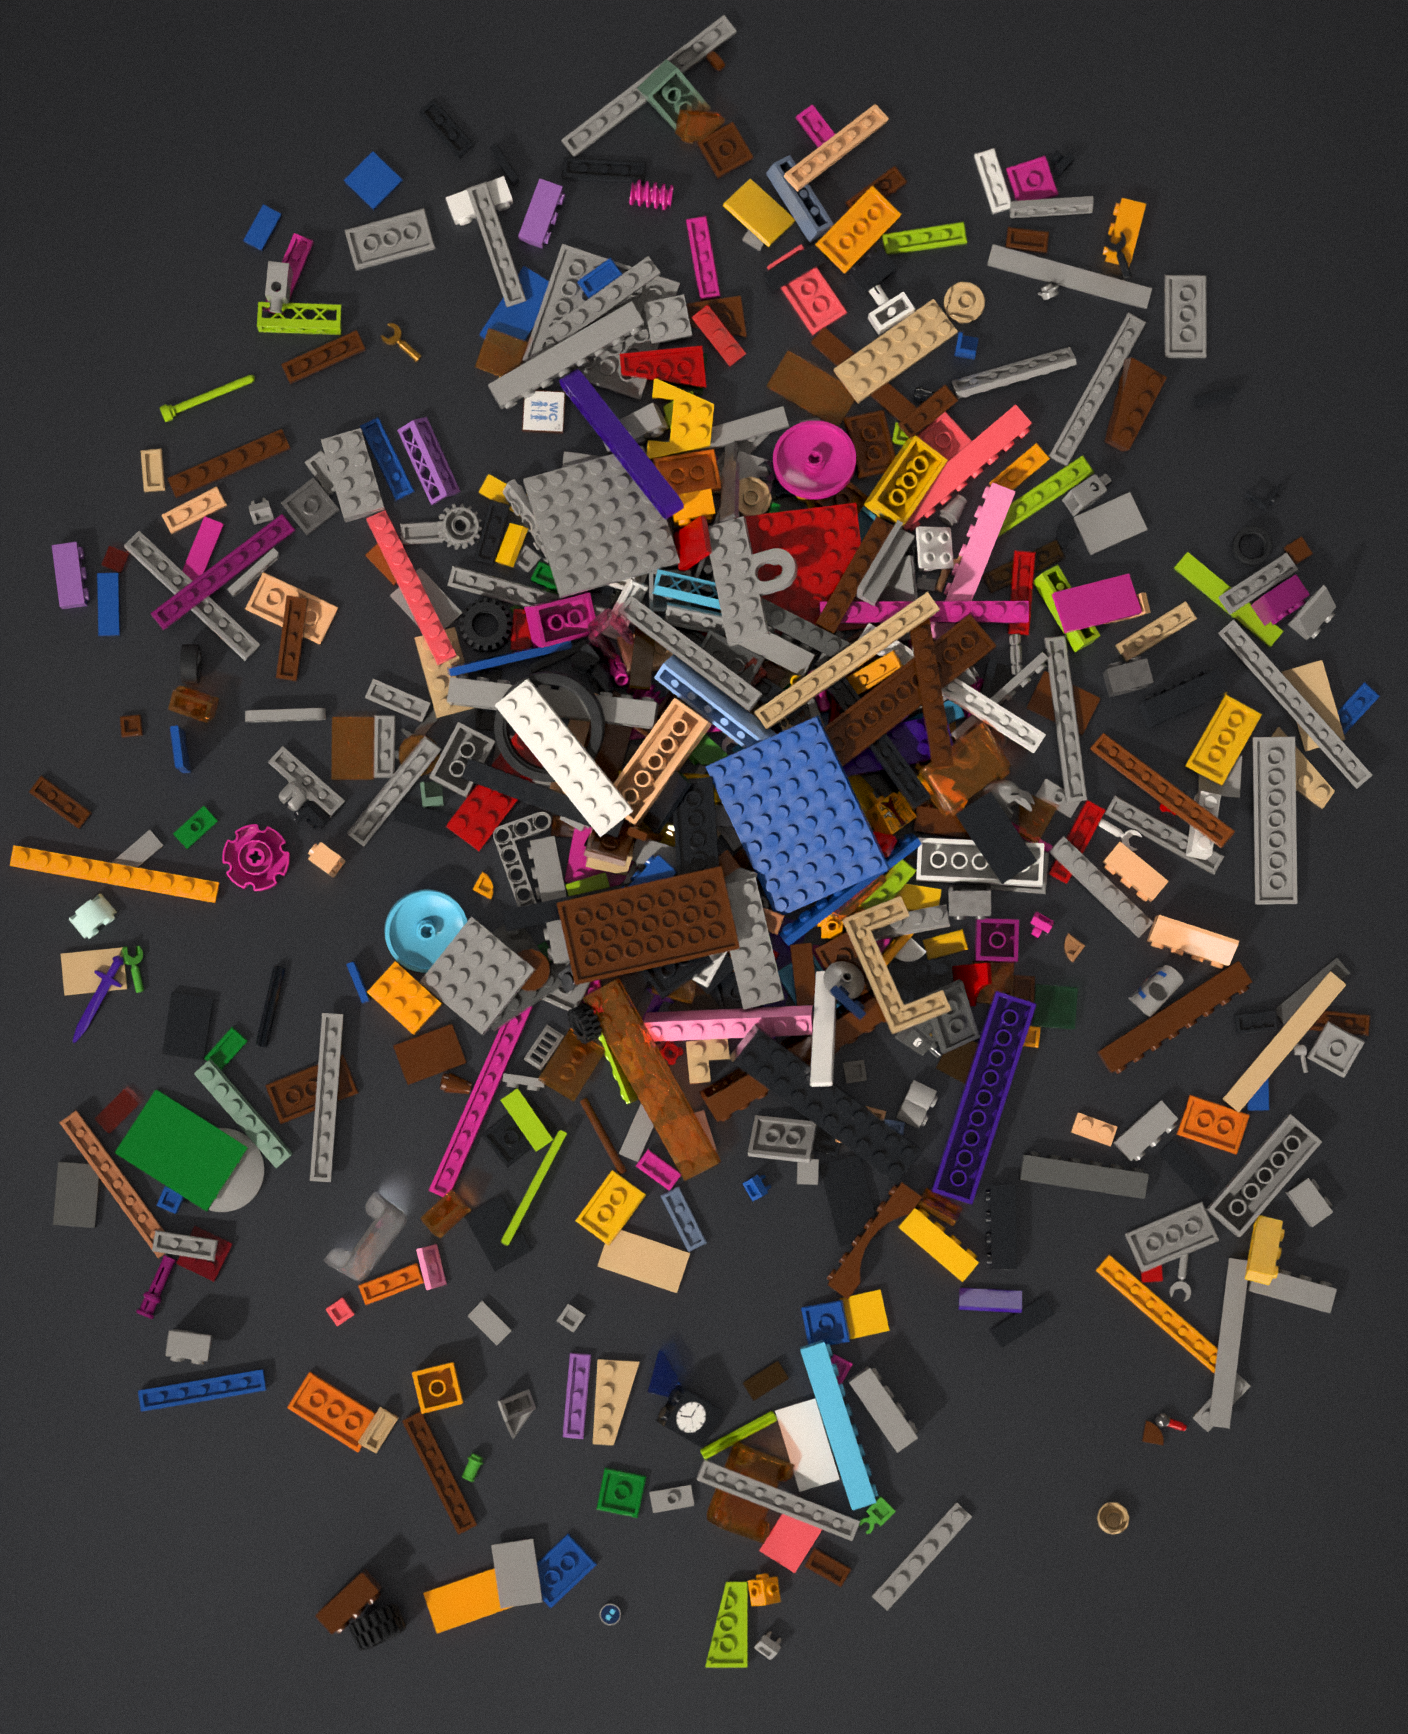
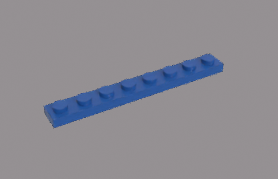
M913 833L903 835L899 842L895 844L889 857H885L890 868L922 845ZM886 871L818 900L814 907L809 911L802 912L797 920L785 925L778 934L790 946Z

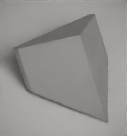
M528 1389L498 1401L505 1424L512 1439H514L533 1410L536 1409L531 1392Z

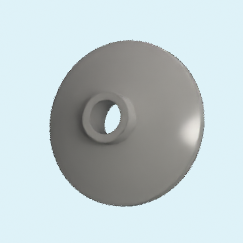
M846 961L832 963L824 973V985L828 992L834 985L837 987L842 985L850 993L848 997L853 1000L864 989L865 981L863 974L852 963Z

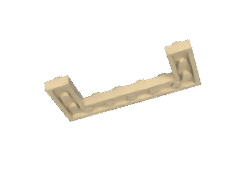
M901 896L843 919V924L892 1034L951 1011L943 990L903 1005L873 937L872 931L909 917Z

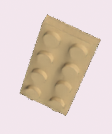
M455 627L445 629V633L456 653V658L438 666L424 637L414 638L436 719L474 709L473 707L456 706L447 703L450 677L456 678V676L448 674L447 667L465 663Z

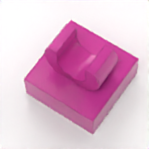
M1036 911L1030 922L1034 925L1031 934L1038 938L1042 931L1049 933L1054 921Z

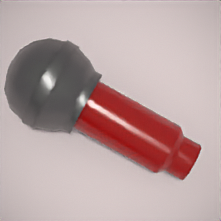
M1159 1413L1155 1418V1422L1159 1427H1171L1180 1431H1185L1187 1425L1170 1419L1165 1413Z

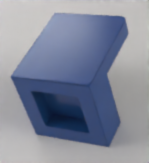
M959 332L954 356L974 360L978 338L965 336L963 332Z

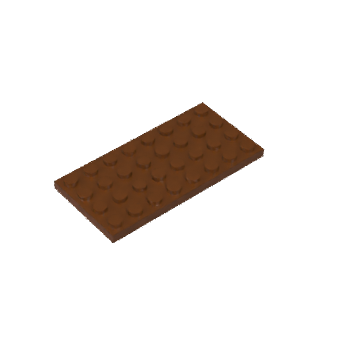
M722 866L557 902L575 985L740 949Z

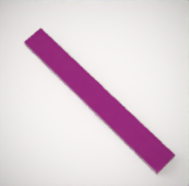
M281 514L151 612L152 617L165 630L295 532L294 527Z

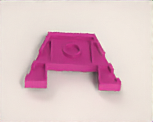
M574 828L564 882L571 883L606 872L610 887L620 885L626 879V875L586 867L587 856H584L586 849L584 843L590 835L592 828H585L583 831ZM631 860V863H630V866H629L628 873H629V871H630V869H631V867H632V865H633V863H634V861H632V860Z

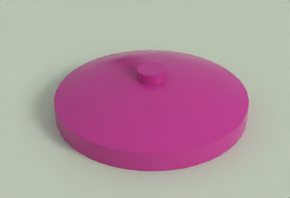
M824 421L802 422L789 428L777 441L773 452L774 472L780 484L795 496L805 499L828 498L844 489L852 479L856 468V451L850 437L836 425Z

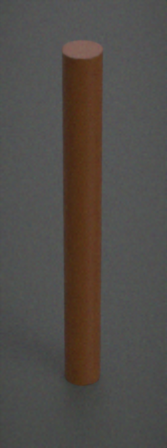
M587 1098L581 1100L580 1103L619 1175L623 1174L627 1170Z

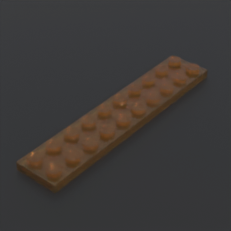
M618 978L583 997L584 1002L597 1015L603 1036L684 1181L721 1162L620 979Z

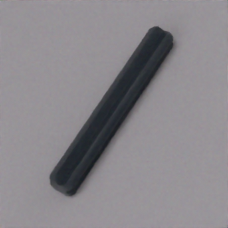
M276 965L273 967L256 1040V1045L264 1048L268 1045L285 968Z

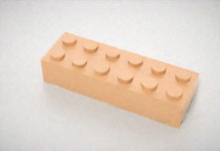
M673 699L613 784L634 811L625 818L634 825L640 826L643 819L675 770L679 771L712 725L711 722L679 699Z

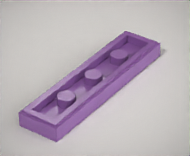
M570 1353L563 1437L584 1439L591 1354Z

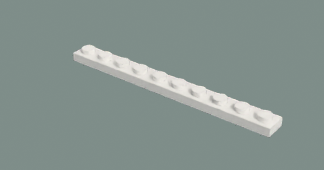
M868 623L859 639L876 627ZM897 640L877 654L882 657L895 650L903 665L914 658L913 650ZM957 678L942 689V695L1032 753H1035L1046 735Z

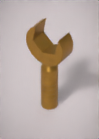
M388 323L387 325L394 329V336L388 339L381 335L382 340L388 345L398 343L403 351L418 362L422 356L406 341L401 340L402 333L399 326L394 323Z

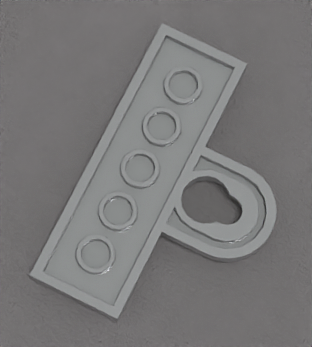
M743 516L709 526L708 531L712 551L710 560L728 645L731 647L769 636L762 596L784 590L794 582L797 575V563L794 557L787 551L779 548L753 554L746 518ZM765 564L782 566V573L773 580L763 582L758 579V571L761 566Z

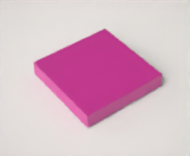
M1046 156L1006 168L1016 201L1050 199L1059 195Z

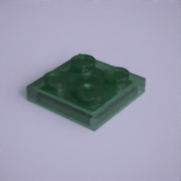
M1036 984L1034 999L1036 1007L1033 1014V1026L1074 1030L1078 988Z

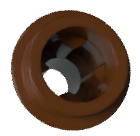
M450 1072L449 1074L443 1073L439 1089L444 1090V1093L469 1094L472 1082Z

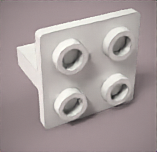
M916 527L919 572L953 569L951 528Z

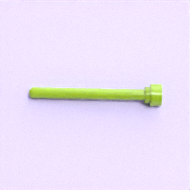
M247 375L174 406H167V404L160 406L159 408L165 423L173 420L172 417H175L181 411L254 382L255 377Z

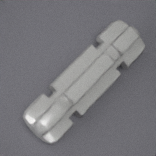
M1012 634L1009 636L1011 644L1010 658L1011 664H1013L1011 666L1012 675H1017L1023 670V665H1021L1020 634Z

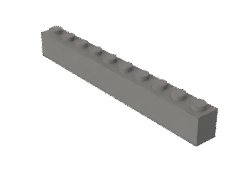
M456 675V678L450 677L447 703L456 706L497 710L495 704L502 699L512 685L507 680H497V683L489 682L488 678L477 677V680H470L469 676ZM539 685L536 688L560 718L591 722L586 706L570 690L564 687H559V690H553L548 685ZM600 692V695H596L603 709L605 724L653 729L656 725L659 705L657 702H654L653 698L642 697L641 700H635L633 696L624 694L619 698L612 697L613 694L608 692Z

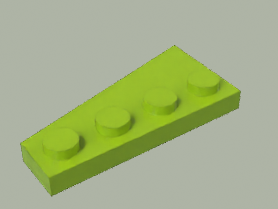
M726 1581L705 1668H747V1581Z

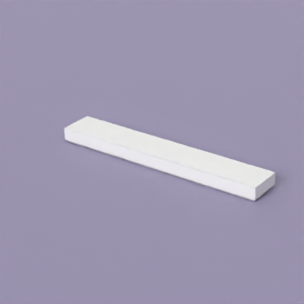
M816 971L810 1076L812 1087L833 1085L837 999L825 988L823 980L825 971Z

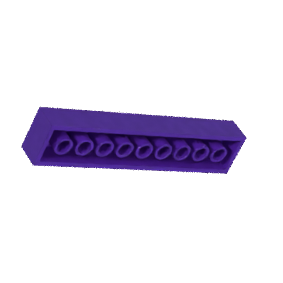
M998 991L994 992L931 1188L932 1192L973 1204L1034 1014L1035 1003Z

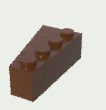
M1133 357L1124 360V368L1118 384L1119 389L1117 397H1115L1114 409L1105 438L1107 444L1121 452L1128 451L1132 446L1167 378Z

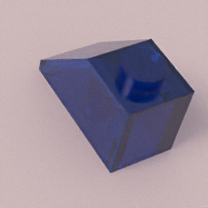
M659 1350L648 1392L669 1397L671 1391L676 1388L677 1384L680 1385L681 1383L677 1382L678 1376L663 1351Z

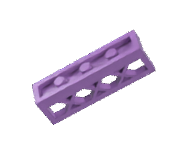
M427 417L414 419L397 430L431 505L461 492ZM408 429H411L413 433L412 440L409 439L406 433ZM416 448H419L422 453L421 459L416 455ZM425 467H428L430 471L429 478L424 473ZM433 485L437 487L440 493L437 497L433 493Z

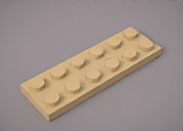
M932 299L834 368L833 371L855 401L860 403L955 336L958 331L936 301Z

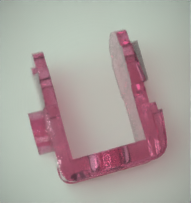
M607 608L588 624V638L593 646H599L602 649L601 652L608 659L614 660L616 658L615 647L600 633L611 625L630 645L634 643V636L625 620L620 616L617 617L610 608Z

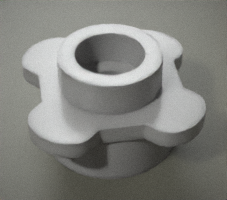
M1052 282L1041 287L1042 291L1038 292V295L1042 296L1044 300L1050 299L1059 293L1057 290L1059 286L1053 285Z

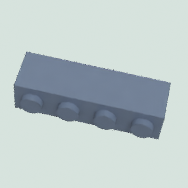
M789 155L773 163L766 175L808 241L811 242L825 235L833 226V222L809 184L797 192L785 179V173L796 165Z

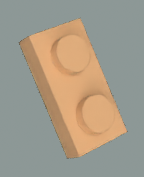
M1077 1113L1071 1133L1111 1147L1117 1126Z

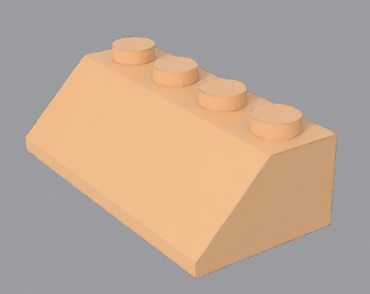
M1162 915L1154 917L1147 941L1152 942L1151 946L1163 949V947L1171 948V953L1180 956L1186 953L1192 955V960L1203 962L1204 959L1210 961L1211 966L1223 969V966L1227 967L1230 965L1239 943L1238 940Z

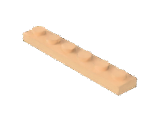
M874 104L787 171L784 175L785 179L798 192L886 124L889 118Z

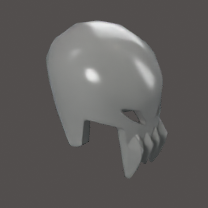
M1006 779L990 782L981 793L982 797L991 791L1009 819L1013 815V811L1010 809L1011 806L1019 803L1029 811H1032L1030 804H1035L1029 792L1022 791L1014 782Z

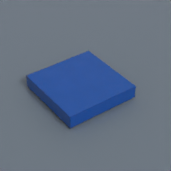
M373 151L344 180L373 210L403 181Z
M843 1300L801 1307L808 1344L824 1340L825 1345L851 1341Z

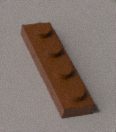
M356 330L281 365L289 383L292 384L359 354L366 349Z
M286 596L276 678L298 681L308 598Z

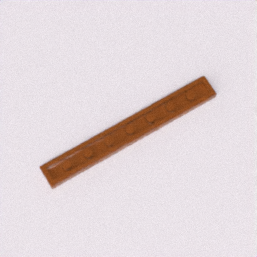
M1104 732L1090 748L1092 752L1221 849L1235 833L1232 828Z

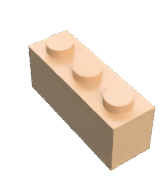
M322 842L319 845L314 844L308 853L310 855L308 859L333 878L346 862Z
M1121 842L1117 843L1103 861L1105 870L1112 875L1116 873L1122 878L1120 882L1129 889L1131 886L1138 891L1136 895L1145 902L1147 900L1153 901L1168 883L1167 879Z

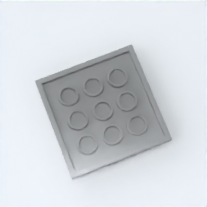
M471 917L421 979L420 983L479 1033L484 1035L536 969L474 917Z

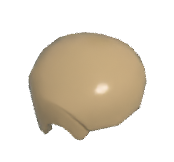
M1118 1502L1105 1503L1100 1508L1097 1521L1099 1527L1104 1532L1119 1534L1129 1525L1130 1517L1124 1506Z

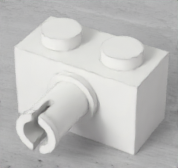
M879 284L875 286V289L872 288L869 291L879 307L869 313L868 320L877 334L881 335L913 314L915 308L904 292L893 299H888Z

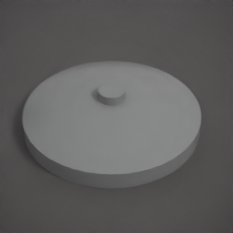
M218 1128L248 1147L240 1163L209 1208V1210L215 1212H229L247 1205L258 1194L264 1181L265 1164L261 1151L247 1135L234 1129Z

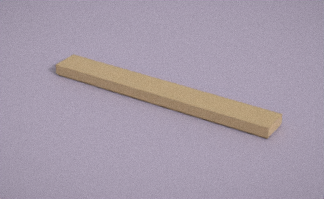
M1329 971L1222 1099L1237 1112H1240L1343 990L1346 984Z

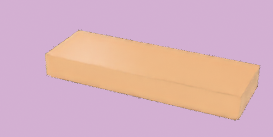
M215 487L162 514V517L171 534L199 521L204 516L206 517L226 507L227 504L218 487Z

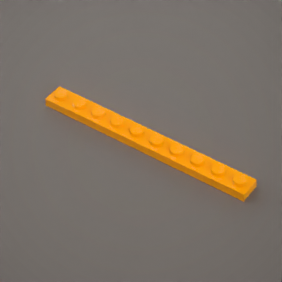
M13 845L10 866L212 903H216L220 884L219 882L15 845Z

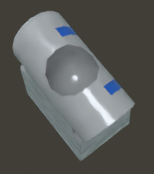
M1164 965L1163 968L1158 967L1135 989L1128 999L1149 1018L1183 983V978L1171 966Z

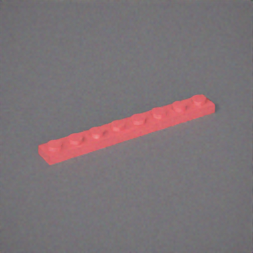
M386 510L366 518L437 666L456 658V653Z

